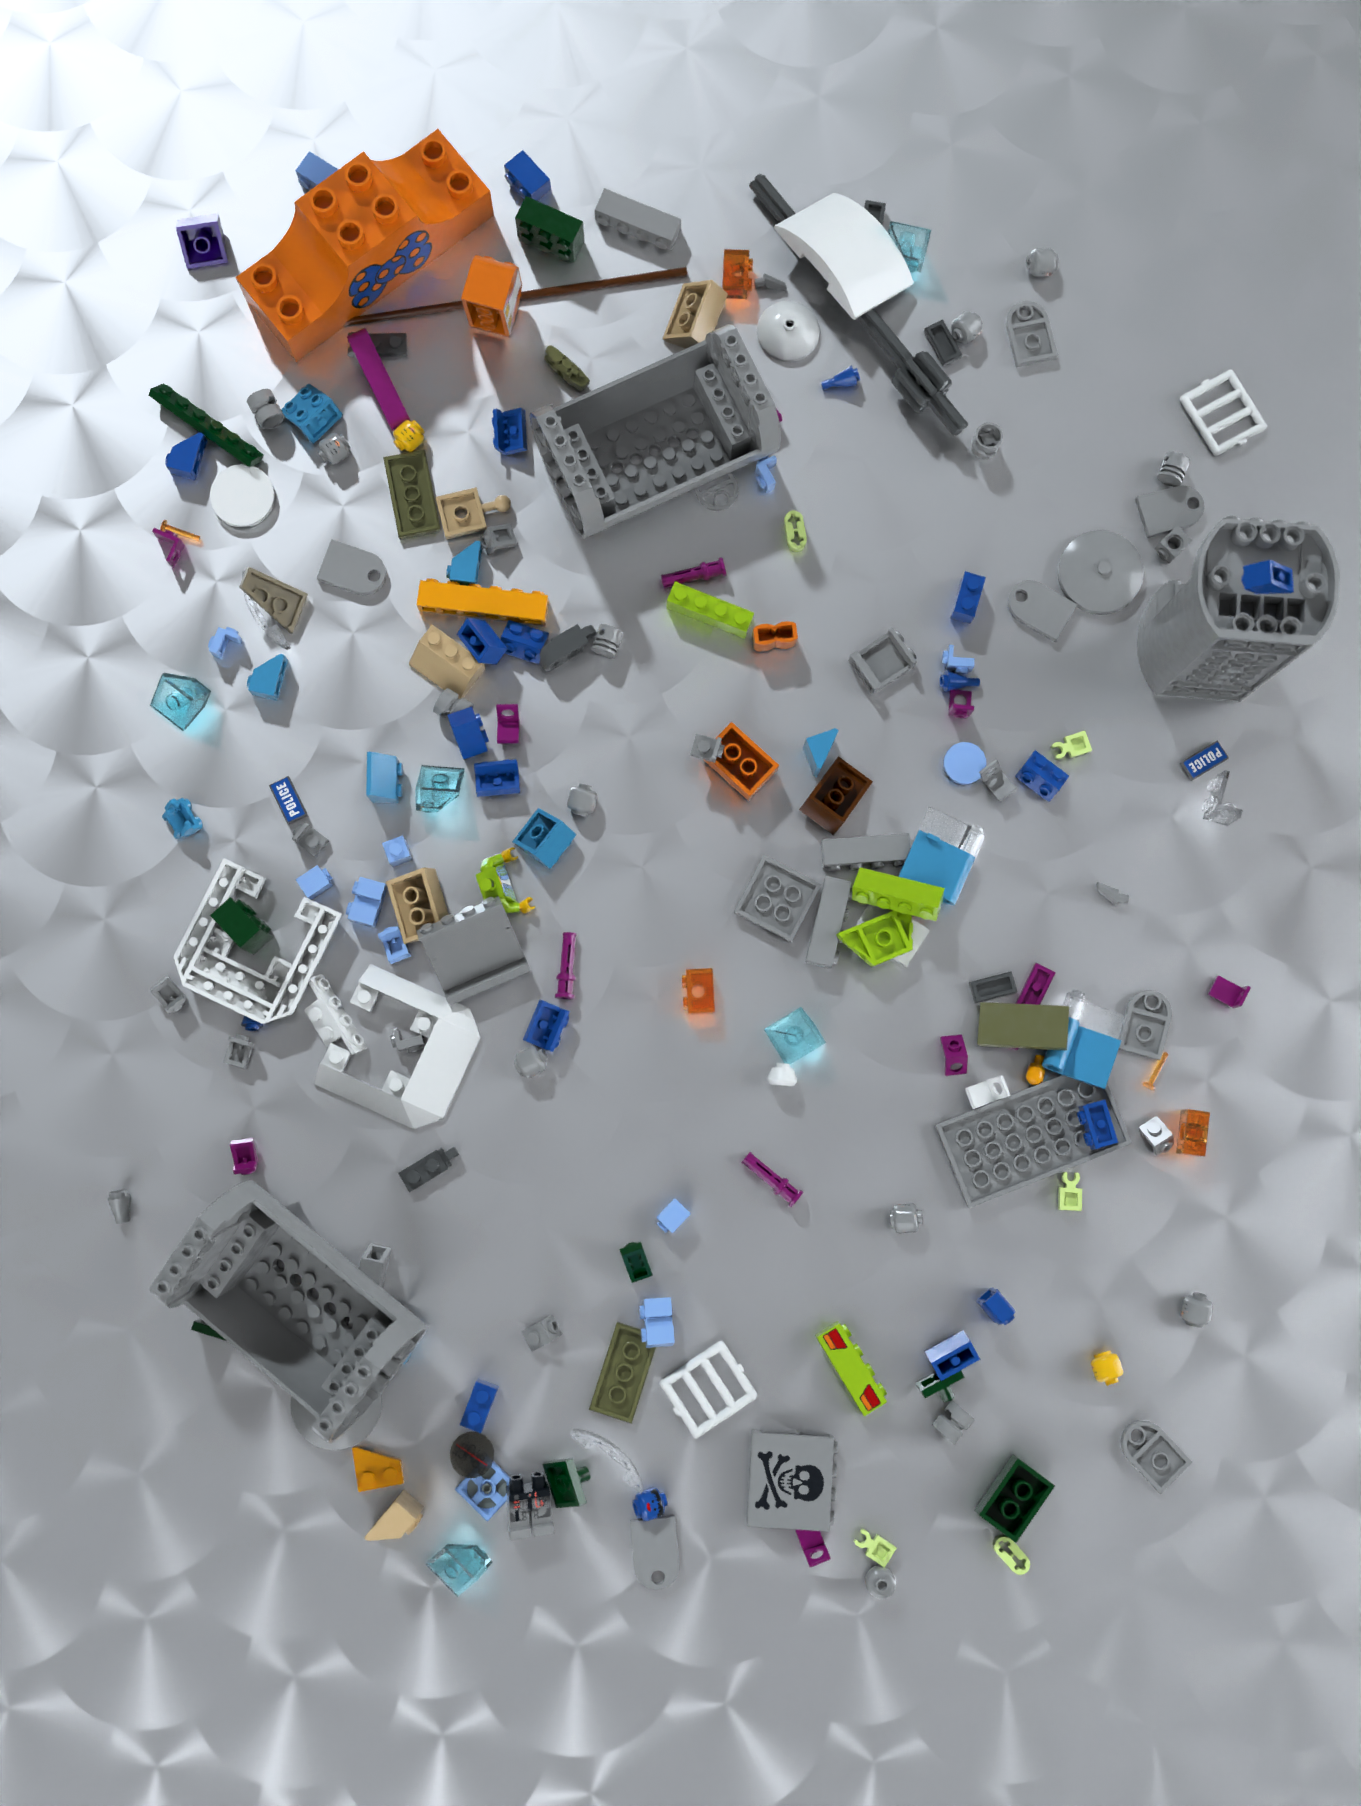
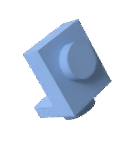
M775 455L770 458L766 456L756 464V480L761 488L764 487L767 493L775 489L776 482L769 469L776 466L777 458Z
M218 627L215 636H212L209 641L208 651L214 657L221 659L229 640L241 644L242 638L238 635V631L230 627H226V629Z
M949 645L946 651H943L942 663L945 664V670L955 671L956 674H968L974 668L975 658L953 657L954 645Z
M398 926L388 927L383 932L378 933L379 939L384 944L388 961L391 964L411 956L408 944L403 943Z

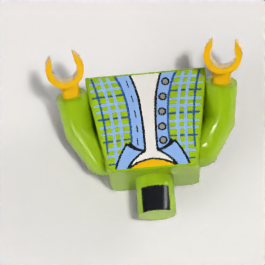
M515 848L506 849L501 854L484 859L480 867L481 872L476 874L483 899L499 896L506 914L516 913L519 910L526 914L533 910L535 906L530 907L528 905L533 900L531 897H527L520 903L517 902L505 865L503 864L504 862L509 863L518 859V856L513 858L510 854V851Z

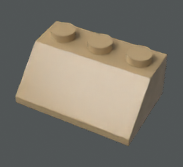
M713 280L683 283L662 339L683 348H689L704 341L706 335L714 331L717 326L728 293Z
M431 625L420 639L409 661L411 667L443 690L449 688L456 692L459 699L464 698L486 669L484 663H478L471 652L434 625Z
M423 867L386 881L404 944L419 941L417 930L421 929V926L427 923H436L442 917L449 915L436 869Z
M403 1489L364 1538L367 1541L401 1538L405 1533L410 1535L423 1517L421 1511L424 1506Z

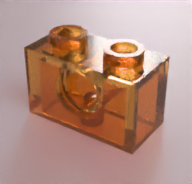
M724 249L722 289L728 293L727 298L747 299V291L752 290V278H748V272H752L753 259L749 258V250ZM739 272V273H741L742 275H741V276H735V275H733V273Z
M686 969V975H682V988H687V997H683V1010H688V1015L714 1014L713 969ZM695 986H700L704 989L702 997L697 998L693 996L692 989Z
M1191 1109L1181 1110L1176 1148L1177 1154L1205 1157L1210 1112Z

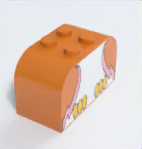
M474 256L461 297L469 326L510 337L522 291L519 267L510 262L496 261L489 256Z

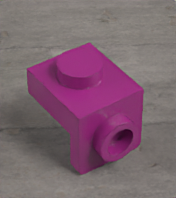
M253 1138L231 1141L230 1149L234 1161L233 1173L248 1175L256 1171L258 1157Z

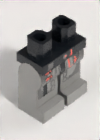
M542 1471L531 1473L532 1483L523 1484L522 1475L510 1476L509 1486H506L507 1527L510 1540L531 1537V1530L534 1537L554 1534L550 1488Z

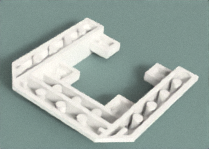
M224 858L173 957L184 987L261 1024H266L294 1013L343 914L304 897L295 917L312 926L293 964L274 956L265 975L260 974L227 958L234 941L226 932L219 930L220 926L210 915L229 897L235 900L239 891L257 899L266 878Z
M370 964L359 979V984L350 1003L371 1012L381 992L418 1009L419 1011L410 1030L429 1038L410 1078L391 1070L381 1090L343 1073L351 1052L330 1043L322 1062L319 1063L314 1084L412 1129H416L444 1118L481 1037L470 1008L459 1003L449 1006L445 997Z

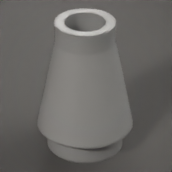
M127 1189L109 1192L107 1200L115 1217L116 1224L129 1222L130 1194H128Z

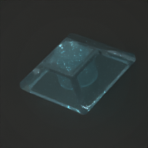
M890 221L888 234L900 250L911 273L921 272L931 230Z
M163 673L150 706L184 731L206 706L211 690L196 678Z
M422 765L415 788L416 811L438 812L456 799L460 794L465 768Z
M802 1007L764 1029L781 1059L786 1064L794 1063L826 1043L816 1025Z
M447 1544L426 1565L458 1597L482 1576L493 1561L477 1545Z

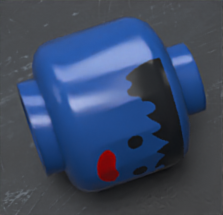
M655 1487L638 1492L635 1495V1500L632 1501L635 1515L637 1518L641 1517L643 1521L663 1516L665 1506L668 1505L664 1492L660 1493Z

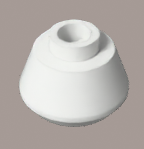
M776 1063V1067H772L767 1081L771 1085L794 1086L797 1083L794 1068H790V1064Z

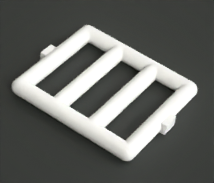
M1228 370L1211 380L1206 379L1199 384L1200 386L1180 397V402L1215 456L1236 445L1238 447L1242 446L1247 442V439L1267 428V424L1233 370ZM1229 380L1234 391L1196 411L1190 400ZM1237 398L1241 399L1246 408L1209 428L1206 427L1201 419L1202 417ZM1251 415L1256 424L1254 427L1219 446L1212 437L1213 434Z
M718 1341L660 1381L662 1389L674 1406L672 1409L677 1416L680 1415L695 1438H699L757 1398L756 1391L743 1373L745 1371L740 1362H736L723 1341ZM718 1352L721 1353L746 1392V1395L737 1401L733 1399L708 1360ZM699 1365L703 1367L728 1406L718 1414L715 1413L690 1374V1371ZM681 1377L709 1418L700 1426L696 1425L671 1386L672 1383Z

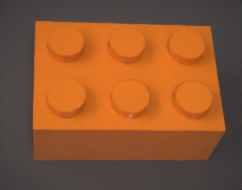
M730 722L715 738H722L721 744L725 745L722 757H717L715 763L707 760L704 761L749 801L778 771L779 764L735 724Z

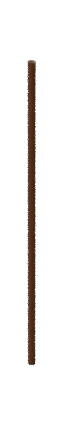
M683 267L522 291L520 301L687 276V268ZM462 301L361 315L351 318L343 327L461 310L464 307Z

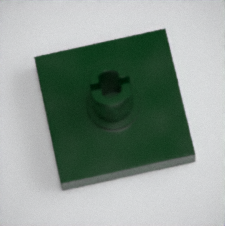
M573 1458L551 1460L542 1464L556 1508L577 1507L587 1503L581 1483L589 1481L591 1478L590 1474L584 1475L589 1472L587 1467L583 1466L577 1470Z

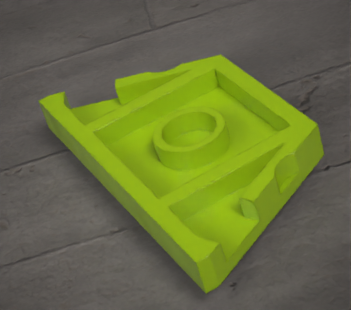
M891 911L839 932L836 936L868 965L874 967L913 950V939L911 937L913 932L912 915Z

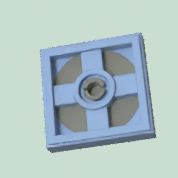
M487 1455L484 1461L479 1462V1467L485 1468L484 1472L481 1473L478 1470L479 1467L474 1468L455 1488L486 1521L507 1501L506 1486H509L510 1476Z

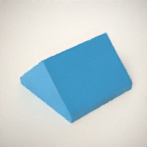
M834 728L806 738L803 750L813 776L818 777L839 731L838 729Z

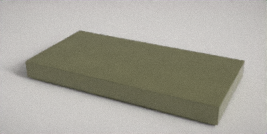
M425 449L383 457L399 539L441 532Z
M980 1002L977 1045L1067 1051L1069 1006Z
M620 1322L616 1323L589 1410L632 1424L656 1347L646 1348V1343L641 1341V1329Z

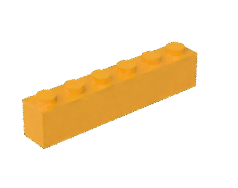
M431 578L426 579V581L420 580L417 598L418 610L423 612L499 621L511 620L517 623L546 626L549 604L548 595L540 591L525 593L523 590L516 588L508 591L502 590L498 586L482 588L480 585L473 583L465 586L455 581L440 583L438 580Z

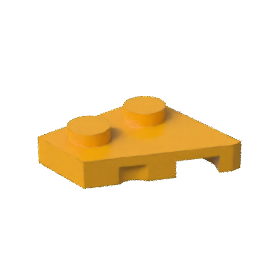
M359 1446L352 1447L359 1492L404 1484L401 1459L392 1456L388 1457L375 1451L371 1452Z

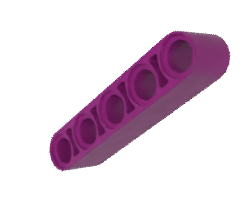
M366 328L346 336L392 431L405 420L411 421Z

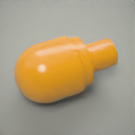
M1036 1054L1034 1063H1030V1066H1028L1026 1080L1031 1085H1038L1044 1079L1046 1070L1042 1066L1044 1060L1042 1055Z

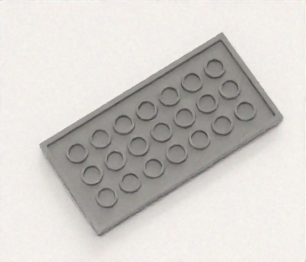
M1060 1075L935 1125L968 1208L1132 1144L1108 1084L1104 1090L1065 1075ZM1106 1100L1118 1143L1091 1150L1084 1140V1133H1086L1084 1125L1080 1124L1077 1117L1078 1107Z

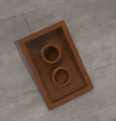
M838 756L799 810L834 835L846 821L873 781Z

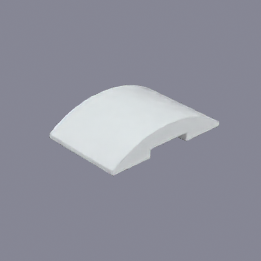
M832 193L774 226L775 231L799 258L805 256L829 283L827 290L853 320L913 284L908 266L885 228L865 208L846 196Z

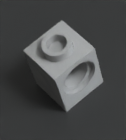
M1177 525L1154 549L1162 560L1170 563L1193 540ZM1168 543H1173L1176 549H1171Z

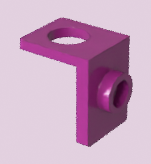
M153 528L152 532L158 539L173 545L166 561L174 568L185 547L184 543L172 531L165 530L163 532Z
M951 690L948 715H954L956 718L970 717L974 711V706H971L972 691ZM957 695H962L966 698V704H955L954 698Z
M497 704V743H519L518 704ZM511 710L514 714L505 716L502 714V711Z
M1218 975L1208 995L1232 1008H1237L1243 1005L1251 987H1240Z
M962 1035L940 1037L945 1056V1076L967 1074L968 1054ZM952 1064H962L959 1069L954 1070L950 1068Z
M795 1529L810 1568L831 1559L820 1531ZM823 1552L821 1557L817 1559L811 1558L814 1553Z

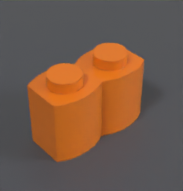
M790 621L780 622L775 626L761 624L754 627L752 632L753 648L761 652L769 651L774 647L778 649L791 648L796 645L798 639L796 623Z

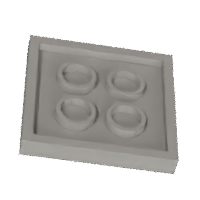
M763 855L734 913L792 943L822 884Z

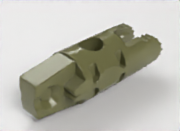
M547 346L544 357L546 363L571 386L580 392L589 385L590 380L583 371L554 346Z

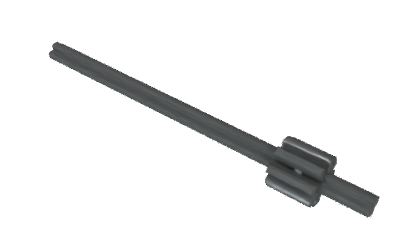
M759 174L755 177L754 181L750 182L749 187L779 223L796 214L765 175ZM874 308L859 316L857 319L898 368L891 380L892 384L915 412L921 413L930 407L953 436L960 434L968 426V423L945 396L949 391L948 388L952 385V380L928 352L923 351L913 357Z

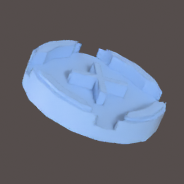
M960 742L953 745L946 752L943 759V769L952 782L959 785H970L981 778L979 772L986 767L984 752L977 745L970 742Z

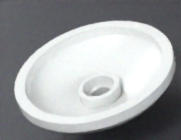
M782 301L768 307L761 315L757 327L758 341L762 349L772 358L784 362L798 361L808 356L816 347L820 333L819 323L814 313L805 305L795 301ZM791 323L793 326L787 327L786 324Z

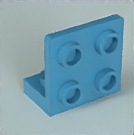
M311 384L301 388L299 393L281 409L285 418L298 426L306 438L313 444L343 416L332 399Z

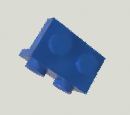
M521 407L505 412L493 409L492 425L494 427L493 445L495 449L505 456L527 451L525 410Z
M511 620L508 621L501 635V641L508 648L505 654L535 664L540 663L541 649L546 645L549 638L548 632Z
M1035 750L1015 777L1046 801L1050 802L1066 782L1069 775Z
M516 759L474 763L477 797L520 793L519 770Z
M539 1000L523 1040L553 1052L560 1043V1034L563 1028L568 1024L569 1011Z
M1106 1100L1078 1107L1077 1117L1080 1124L1084 1125L1086 1132L1084 1133V1140L1091 1150L1118 1143Z

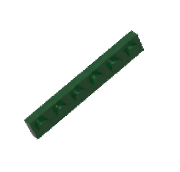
M163 383L150 389L148 396L197 431L203 433L204 436L249 468L262 461L264 454L259 452L256 447L245 442L238 434L231 432L221 422L210 417L204 410L193 405L187 398L179 395L170 386Z

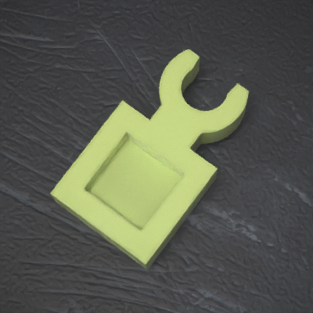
M1085 731L1064 737V744L1055 742L1051 746V749L1059 748L1061 750V754L1054 757L1055 760L1063 758L1066 753L1069 754L1071 759L1092 751Z
M1062 1172L1061 1179L1065 1184V1188L1058 1187V1210L1082 1211V1188H1076V1184L1080 1180L1079 1173H1074V1179L1069 1181L1067 1179V1172Z
M861 1528L860 1532L866 1538L862 1542L854 1539V1543L860 1548L866 1547L865 1555L881 1566L886 1567L897 1549L896 1546L878 1534L872 1539L869 1532Z

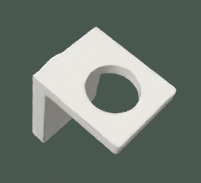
M1003 1075L965 1088L972 1109L1010 1096ZM996 1082H998L1002 1087L1001 1094L998 1093L995 1089Z

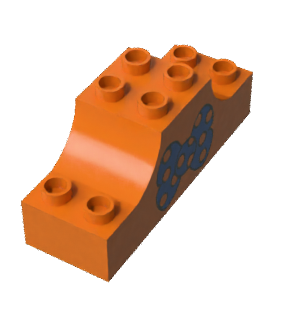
M439 129L432 132L404 154L389 160H371L363 151L294 202L295 213L292 223L280 242L271 252L235 278L246 301L293 359L298 362L344 328V324L351 318L363 314L492 218L494 212L490 190Z

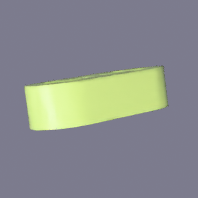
M789 511L784 518L787 545L791 551L800 552L805 548L807 542L803 516L798 511ZM791 517L799 520L796 523V529H793L792 522H789ZM794 534H797L798 540H802L799 546H796V543L793 542Z
M1001 1534L995 1537L993 1549L1015 1574L1023 1575L1027 1573L1030 1569V1560L1023 1551L1006 1535ZM1003 1541L1005 1543L1008 1541L1007 1547L1011 1552L1007 1553L1004 1549L999 1551L1001 1547L999 1542ZM1014 1555L1019 1560L1024 1558L1022 1561L1024 1566L1022 1568L1019 1566L1014 1568L1016 1566L1015 1561L1012 1559Z

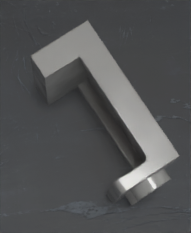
M893 628L889 629L885 635L861 651L851 654L848 660L872 695L914 668L917 663L915 660L917 657L913 650L905 646L903 636L899 631L895 632Z

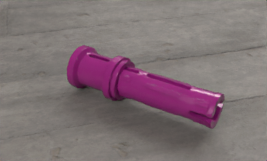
M721 557L718 561L710 563L701 562L700 566L661 575L663 587L667 588L673 586L674 582L684 584L700 579L708 581L711 577L719 575L724 577L727 575L724 561Z
M563 932L560 973L556 976L558 991L555 994V998L574 999L573 982L576 981V977L573 974L576 933Z
M751 1152L741 1162L774 1189L775 1195H780L789 1203V1207H792L803 1194L802 1190L798 1191L788 1183L789 1180L787 1178L782 1179Z

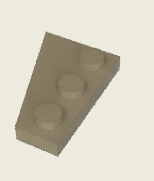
M247 567L239 588L292 634L308 594L251 567Z

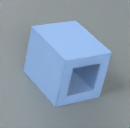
M403 835L382 843L389 864L392 867L413 860Z
M318 865L296 879L307 898L311 900L333 886L330 882L333 878L326 868L322 870Z
M674 1198L656 1217L659 1220L657 1225L665 1233L668 1230L673 1233L691 1213Z

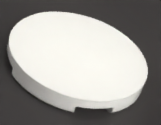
M238 464L228 467L215 478L211 486L210 501L213 510L223 522L233 527H252L261 523L268 517L274 506L275 493L273 484L269 477L255 466L249 468L245 464Z

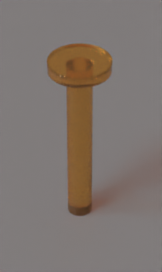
M165 519L161 524L160 530L163 532L166 529L196 541L200 540L198 535L168 525Z
M1163 1053L1149 1081L1143 1082V1086L1150 1090H1155L1153 1084L1169 1055L1168 1053Z

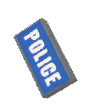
M1217 740L1180 764L1190 780L1193 781L1226 761L1229 757Z
M289 776L269 785L288 825L308 816Z

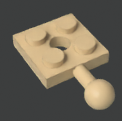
M477 487L435 497L446 539L484 531L487 529L484 512L495 509L500 512H506L511 507V501L506 495H499L495 501L481 504ZM465 509L467 515L464 518H458L455 515L456 511Z

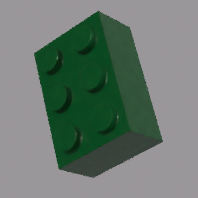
M525 197L515 217L518 238L525 244L531 243L538 246L543 252L556 254L561 260L575 262L585 242L583 221L530 197Z
M229 897L210 915L241 949L253 955L273 938L269 933L272 929L263 920L257 918V913L240 899L236 901Z
M1012 1454L974 1511L1017 1543L1055 1485Z

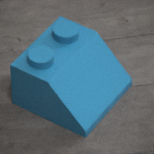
M367 752L366 795L372 803H398L399 797H402V784H399V776L403 774V765L399 763L396 756Z
M538 808L512 842L539 863L551 869L577 834L561 820Z

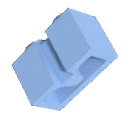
M360 877L358 882L355 881L352 890L355 898L354 902L348 903L346 909L347 919L376 928L388 889L387 885Z
M671 1297L644 1299L643 1305L639 1306V1317L644 1319V1328H641V1341L646 1343V1348L673 1346L675 1341Z

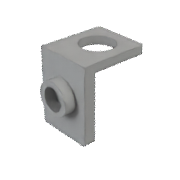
M997 759L979 772L983 783L999 802H1002L1017 790V787L1001 770Z

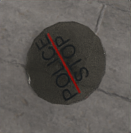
M466 1432L460 1435L453 1442L450 1450V1461L453 1469L459 1475L466 1478H478L486 1474L494 1461V1448L491 1441L479 1432Z

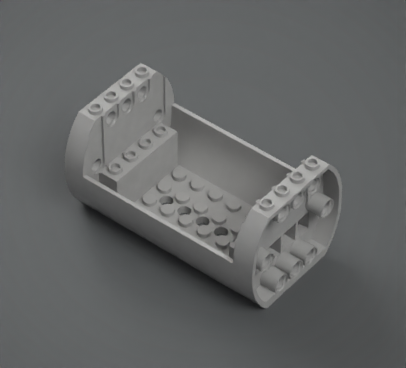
M731 324L709 332L705 340L555 408H553L552 404H549L531 412L529 415L531 428L541 458L578 534L583 539L775 453L779 450L781 444V430L775 404L737 328ZM690 430H695L699 433V436L691 439L687 436V433ZM671 439H677L680 444L677 447H671L668 442ZM657 447L661 450V453L658 456H653L649 453V450ZM633 456H639L642 461L640 464L635 465L631 463L630 459ZM619 464L623 467V470L620 473H614L611 470L612 466Z
M1228 516L1222 519L1201 544L1194 560L1191 579L1186 584H1181L1179 580H1170L1168 583H1165L1148 602L1141 616L1137 638L1138 660L1143 676L1156 695L1241 702L1311 648L1329 628L1339 601L1340 575L1338 562L1332 545L1319 526L1310 525L1308 522H1297L1295 524L1286 523L1285 520L1266 522L1261 518L1241 520L1237 516ZM1239 532H1244L1247 535V539L1242 538ZM1263 533L1269 535L1271 541L1266 540L1263 537ZM1286 535L1291 536L1294 543L1288 541ZM1272 560L1292 569L1294 592L1285 594H1255L1245 590L1242 584L1243 566ZM1214 575L1220 576L1222 583L1217 582ZM1308 582L1314 584L1316 590H1312Z
M253 1180L245 1181L227 1191L196 1219L149 1288L150 1292L169 1308H175L182 1304L188 1307L315 1415L317 1421L311 1429L328 1444L341 1437L377 1400L428 1330V1326ZM277 1259L284 1262V1270L278 1268ZM294 1274L300 1275L302 1279L301 1284H297L294 1281ZM311 1288H315L318 1291L319 1298H314L311 1295ZM328 1302L336 1306L335 1313L329 1311ZM345 1317L353 1320V1327L346 1325Z

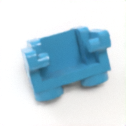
M174 798L165 806L166 811L162 818L170 823L174 830L173 836L175 839L183 836L188 837L203 828L201 819L194 817L191 812L192 805L188 799L181 798L176 800Z

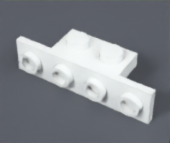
M323 974L312 977L309 985L318 999L304 1009L325 1046L328 1047L330 1043L334 1044L342 1038L352 1055L366 1050L367 1046L362 1036L356 1030L351 1018L341 1005V1001L330 987L328 980Z

